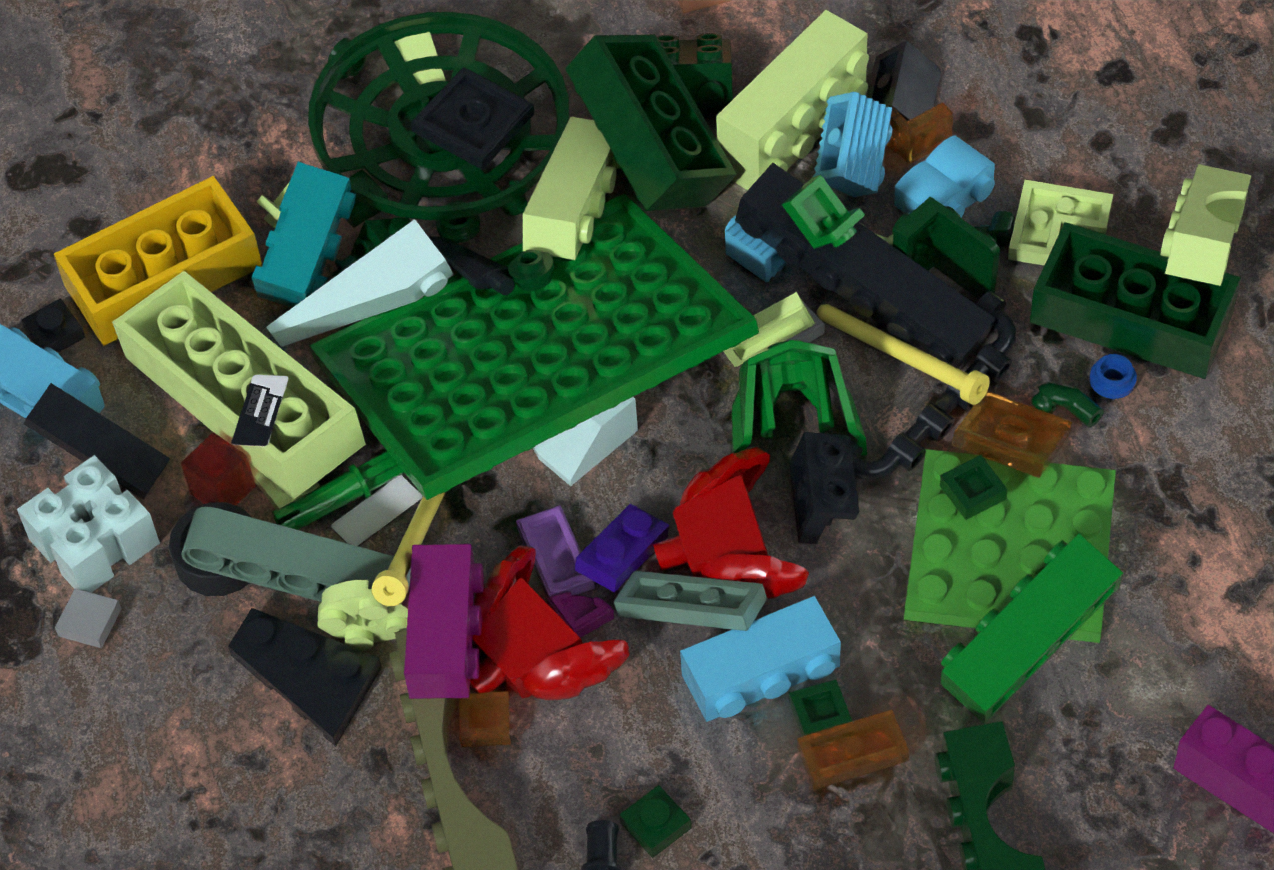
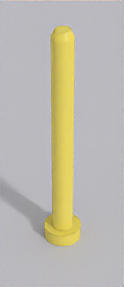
M830 304L820 305L817 309V315L821 321L960 390L961 399L972 405L978 404L988 391L989 377L978 370L968 374Z
M445 493L426 500L424 496L422 497L388 570L380 572L373 582L372 594L379 603L385 606H396L405 599L409 589L406 577L411 568L412 545L422 544Z

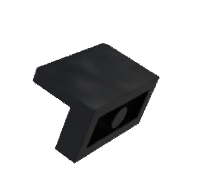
M906 40L876 56L866 98H873V101H879V104H886V107H892L890 122L898 118L917 135L922 136L928 133L941 70Z

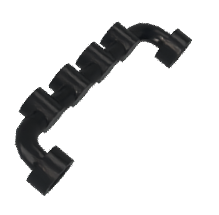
M989 290L978 300L976 305L995 318L992 326L997 329L998 337L992 344H987L982 348L973 364L965 372L969 374L974 370H978L986 374L994 382H997L1004 376L1012 363V360L1006 355L1016 342V328L1013 320L1003 311L1006 301ZM948 385L935 403H929L919 414L916 422L905 433H900L892 441L887 452L876 461L871 462L861 459L863 448L850 439L855 476L866 480L881 479L894 472L900 465L907 471H912L922 460L926 449L920 444L929 435L935 440L941 441L951 430L955 419L949 414L957 406L968 412L975 405L962 400L960 390Z

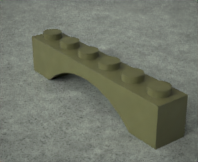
M407 629L394 632L398 651L389 653L396 682L405 680L404 666ZM408 693L400 694L406 724L416 721L419 735L410 737L416 765L427 764L430 778L420 780L427 810L437 807L440 816V822L431 824L438 854L448 851L452 865L442 868V870H518L508 831L488 819L467 798L454 778L448 762L449 726L459 698L409 699Z

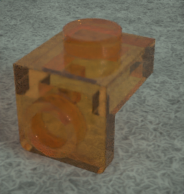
M942 102L906 121L892 107L890 120L892 136L886 146L892 152H898L908 164L917 161L931 153L939 144L952 136L953 112Z

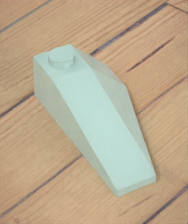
M414 219L266 328L279 345L283 347L418 301L424 295L427 297L432 296L445 287L448 278L453 275V272L446 259Z
M632 397L616 407L608 409L578 424L576 427L536 445L533 450L541 462L572 486L638 431L636 400Z

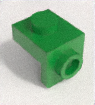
M822 175L811 178L782 204L783 208L814 249L830 243L834 247L842 245L857 232L854 225L865 216L860 207L847 211Z

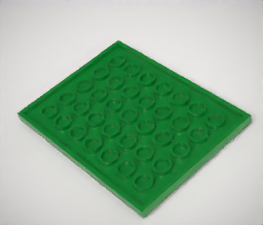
M624 193L604 204L601 218H594L593 233L589 244H582L575 260L551 256L554 263L552 280L547 286L539 290L525 291L520 289L517 283L514 282L513 291L508 295H502L494 289H476L458 273L448 278L445 287L432 296L427 297L424 295L418 301L365 318L309 346L316 363L348 403L355 408L356 413L424 498L429 500L759 334L756 318ZM523 243L489 259L509 267L512 260L523 252Z

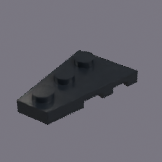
M251 608L228 645L230 654L266 687L270 690L274 689L292 705L293 710L304 720H310L335 747L382 668L380 658L254 608Z

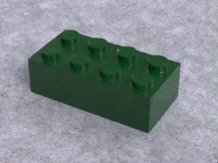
M655 34L594 35L565 68L574 84L576 92L584 101L595 121L596 127L604 136L615 156L617 164L624 171L635 190L637 199L643 204L646 211L707 206L737 175Z
M1064 222L1033 289L1030 323L1206 379L1233 315L1241 277L1225 272L1222 284L1219 286L1165 274L1169 257L1161 256V252Z

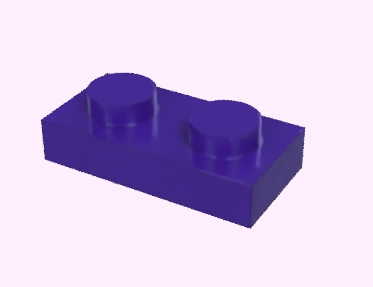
M629 504L576 557L575 571L615 593L632 573L655 552L653 544L668 538L669 524Z

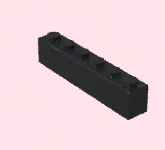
M772 163L740 199L735 222L740 224L744 232L753 238L761 239L777 251L784 261L789 264L798 265L812 275L821 287L839 294L850 302L851 306L859 314L871 317L884 326L890 335L962 370L987 339L995 318L859 222L854 225L857 232L842 245L834 247L830 243L814 249L782 206L787 199L805 184L775 163Z

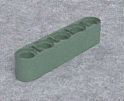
M213 507L196 509L181 553L183 560L195 568L322 602V593L325 589L341 582L369 580L368 589H372L376 576L380 572L388 570L394 558L392 555ZM410 568V570H409V572H408V574H407V577H406V579H407V581H408L409 588H410V572H411V568Z

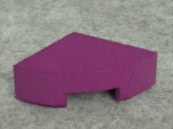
M564 592L547 598L548 605L580 638L614 619V610L609 604L598 597L590 598L571 595V592Z

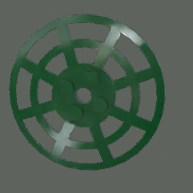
M426 12L400 17L379 24L356 36L339 49L324 66L314 84L309 101L308 126L314 152L324 170L344 176L341 173L365 168L371 176L382 184L404 193L400 201L395 202L372 194L350 181V192L356 194V200L376 210L405 218L422 220L457 219L479 215L501 207L525 194L539 182L569 121V95L563 76L553 59L538 43L521 31L500 21L479 15L457 12ZM430 32V34L463 35L458 56H429L407 62L402 57L395 41L407 36ZM480 39L495 42L514 51L528 61L535 70L514 84L509 77L496 68L475 60ZM377 49L380 51L389 70L383 72L370 82L357 100L333 91L337 82L353 65ZM465 67L523 99L546 82L556 107L557 127L555 134L530 135V119L503 148V150H511L505 159L492 171L484 174L476 166L412 132L411 121L449 82L434 81L419 85L413 74L430 69L453 71L451 80ZM396 82L404 92L395 101L390 111L371 106L384 90ZM326 106L351 116L349 135L355 154L330 158L323 136V116ZM364 121L387 127L390 144L368 151L363 138ZM549 150L541 163L518 183L503 191L494 184V182L501 179L516 165L524 151ZM401 158L407 164L415 167L416 170L409 183L390 175L378 164ZM457 169L468 181L464 184L447 187L428 186L434 172H447ZM477 191L484 198L453 206H418L422 197L445 198Z

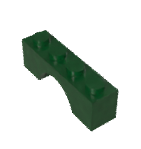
M999 721L943 732L941 752L934 754L935 766L940 783L948 782L952 797H947V810L953 828L961 827L964 842L959 843L963 869L1046 870L1042 856L1023 853L1007 845L995 833L988 819L987 813L993 803L1003 794L1010 791L1013 786L1015 763L1003 722Z

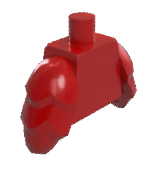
M753 447L729 454L721 458L711 468L701 470L692 478L683 492L680 505L673 510L679 535L653 544L662 571L688 563L694 577L763 584L767 599H775L805 586L809 572L804 567L769 556L748 494L770 462V455L761 448Z
M520 545L511 551L504 560L495 564L487 582L483 586V593H475L474 605L481 606L482 628L481 635H472V641L484 660L480 663L479 678L470 679V685L483 699L504 681L522 699L528 698L531 695L543 700L570 699L579 696L585 688L606 681L609 675L620 668L630 655L628 642L624 640L589 641L583 643L581 638L530 587L529 580L536 557V551L533 547Z

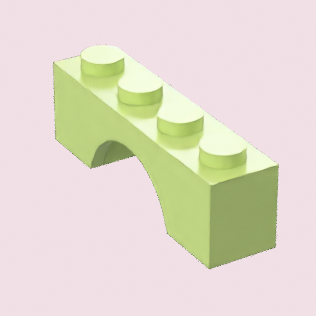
M1198 164L1193 179L1185 177L1181 194L1178 195L1175 211L1172 212L1169 227L1166 229L1160 255L1169 257L1165 274L1221 286L1227 268L1234 233L1238 232L1251 175Z

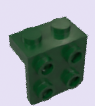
M716 33L700 34L696 37V40H679V37L676 35L656 36L701 114L720 113L733 100L731 40L722 39V35Z
M931 196L911 214L909 212L904 213L896 221L892 229L893 247L927 271L935 267L978 299L989 290L995 293L1000 249L988 233L977 230L963 220L953 208L943 206Z

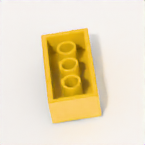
M214 175L54 253L65 288L103 346L118 339L112 323L115 319L183 271L210 292H213L253 272L256 265L262 267L255 233Z

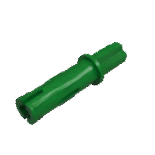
M387 451L358 467L354 464L350 465L349 471L278 510L271 511L277 525L280 524L281 526L299 530L361 496L365 499L371 497L370 491L404 474V471Z

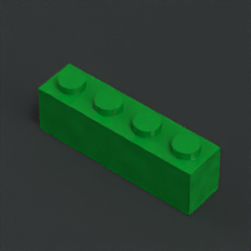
M1078 533L1068 544L1064 540L1058 542L1043 560L1047 566L1035 578L1030 574L1023 577L1009 594L1013 600L1001 612L996 608L989 611L975 628L979 634L966 647L961 642L958 643L942 660L941 665L944 669L941 672V685L983 724L1120 588L1123 572L1081 534Z

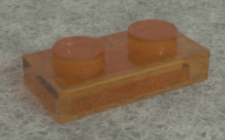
M893 710L797 738V748L814 790L909 761L910 751Z

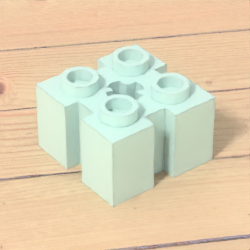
M95 455L63 476L67 486L61 491L54 494L49 488H46L17 509L27 536L34 546L50 563L56 560L61 575L74 589L91 593L114 577L111 566L123 558L131 565L160 544L150 513L128 490L121 493L117 478Z

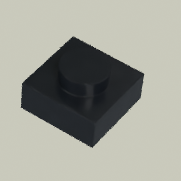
M61 298L21 319L27 334L35 345L42 349L50 347L59 353L86 338L82 326Z

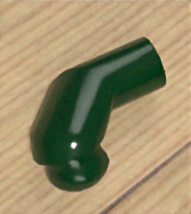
M1046 382L1037 387L1039 391L1031 399L1032 405L1041 413L1050 415L1055 411L1056 406L1059 405L1066 408L1088 428L1097 424L1104 414V410L1080 389L1073 386Z

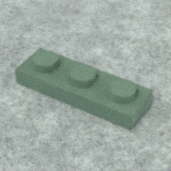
M634 571L614 600V605L619 617L748 631L766 602L767 596L763 584Z

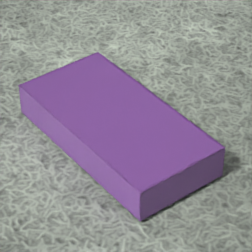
M561 505L516 520L517 530L524 546L535 548L534 569L547 598L564 592L578 595L595 589L593 580L575 571L576 557L581 553V550Z

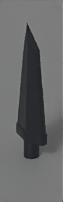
M428 236L446 259L448 265L476 289H494L502 295H508L513 291L515 284L510 278L508 266L501 265L446 238Z

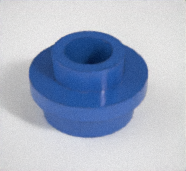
M1108 354L1100 358L1092 366L1089 380L1091 387L1099 395L1105 398L1119 399L1129 395L1134 390L1137 374L1132 363L1126 357L1118 354ZM1107 378H1116L1118 380H1109Z

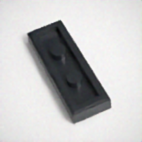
M50 383L24 422V425L83 462L95 455L117 478L119 485L143 500L170 460L168 456Z

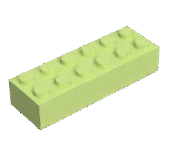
M185 271L178 274L112 322L126 359L293 500L366 445L356 410L352 405ZM254 375L287 376L289 378L268 445L264 447L232 445L231 441L252 377Z

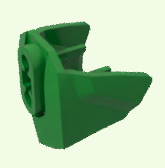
M789 340L770 345L766 351L743 362L739 369V390L732 404V453L745 450L751 443L754 392L756 395L760 434L768 440L773 439V430L775 429L773 407L780 394L786 391H801L816 408L819 433H826L834 428L830 387L838 396L846 425L853 441L863 448L861 456L868 455L866 437L853 397L845 386L834 348Z

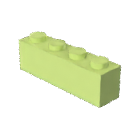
M570 117L523 212V251L538 250L548 253L550 256L575 260L582 244H589L593 233L594 218H601L604 210L605 194L613 192L616 170L622 169L617 164L612 150L596 127L594 120Z

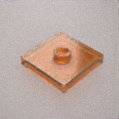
M987 391L984 398L973 406L954 431L951 445L1040 478L1069 437L1072 422Z

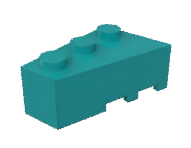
M297 162L279 208L281 213L275 230H270L265 246L269 248L262 267L256 265L252 275L257 297L293 308L327 283L328 277L322 276L327 259L334 261L337 256L342 239L341 235L336 234L341 218L349 219L355 203L356 194L350 192V178Z

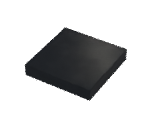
M463 67L411 121L412 132L483 170L534 116V104Z

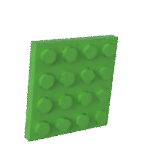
M926 449L904 620L976 628L989 611L996 608L1001 612L1013 600L1009 594L1023 577L1030 574L1035 578L1047 566L1043 560L1058 542L1064 540L1068 544L1078 533L1108 558L1116 470L982 455L1008 489L1007 499L965 520L940 487V475L979 455ZM1104 604L1069 640L1100 643Z

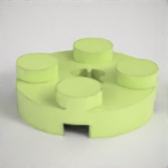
M351 580L332 585L322 593V602L319 601L318 627L335 637L345 639V645L361 651L371 649L374 646V642L396 639L394 632L407 629L409 591L403 602L399 605L385 606L374 598L372 589H368L369 580Z

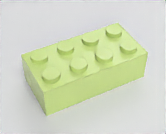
M825 10L716 115L717 141L737 173L732 180L733 182L748 190L772 163H775L787 172L799 158L803 159L810 153L814 143L821 137V133L824 131L822 126L825 123L823 118L827 114L825 111L828 106L826 101L829 97L850 92H859L860 95H866L868 90L866 73L869 55L867 54L868 33Z

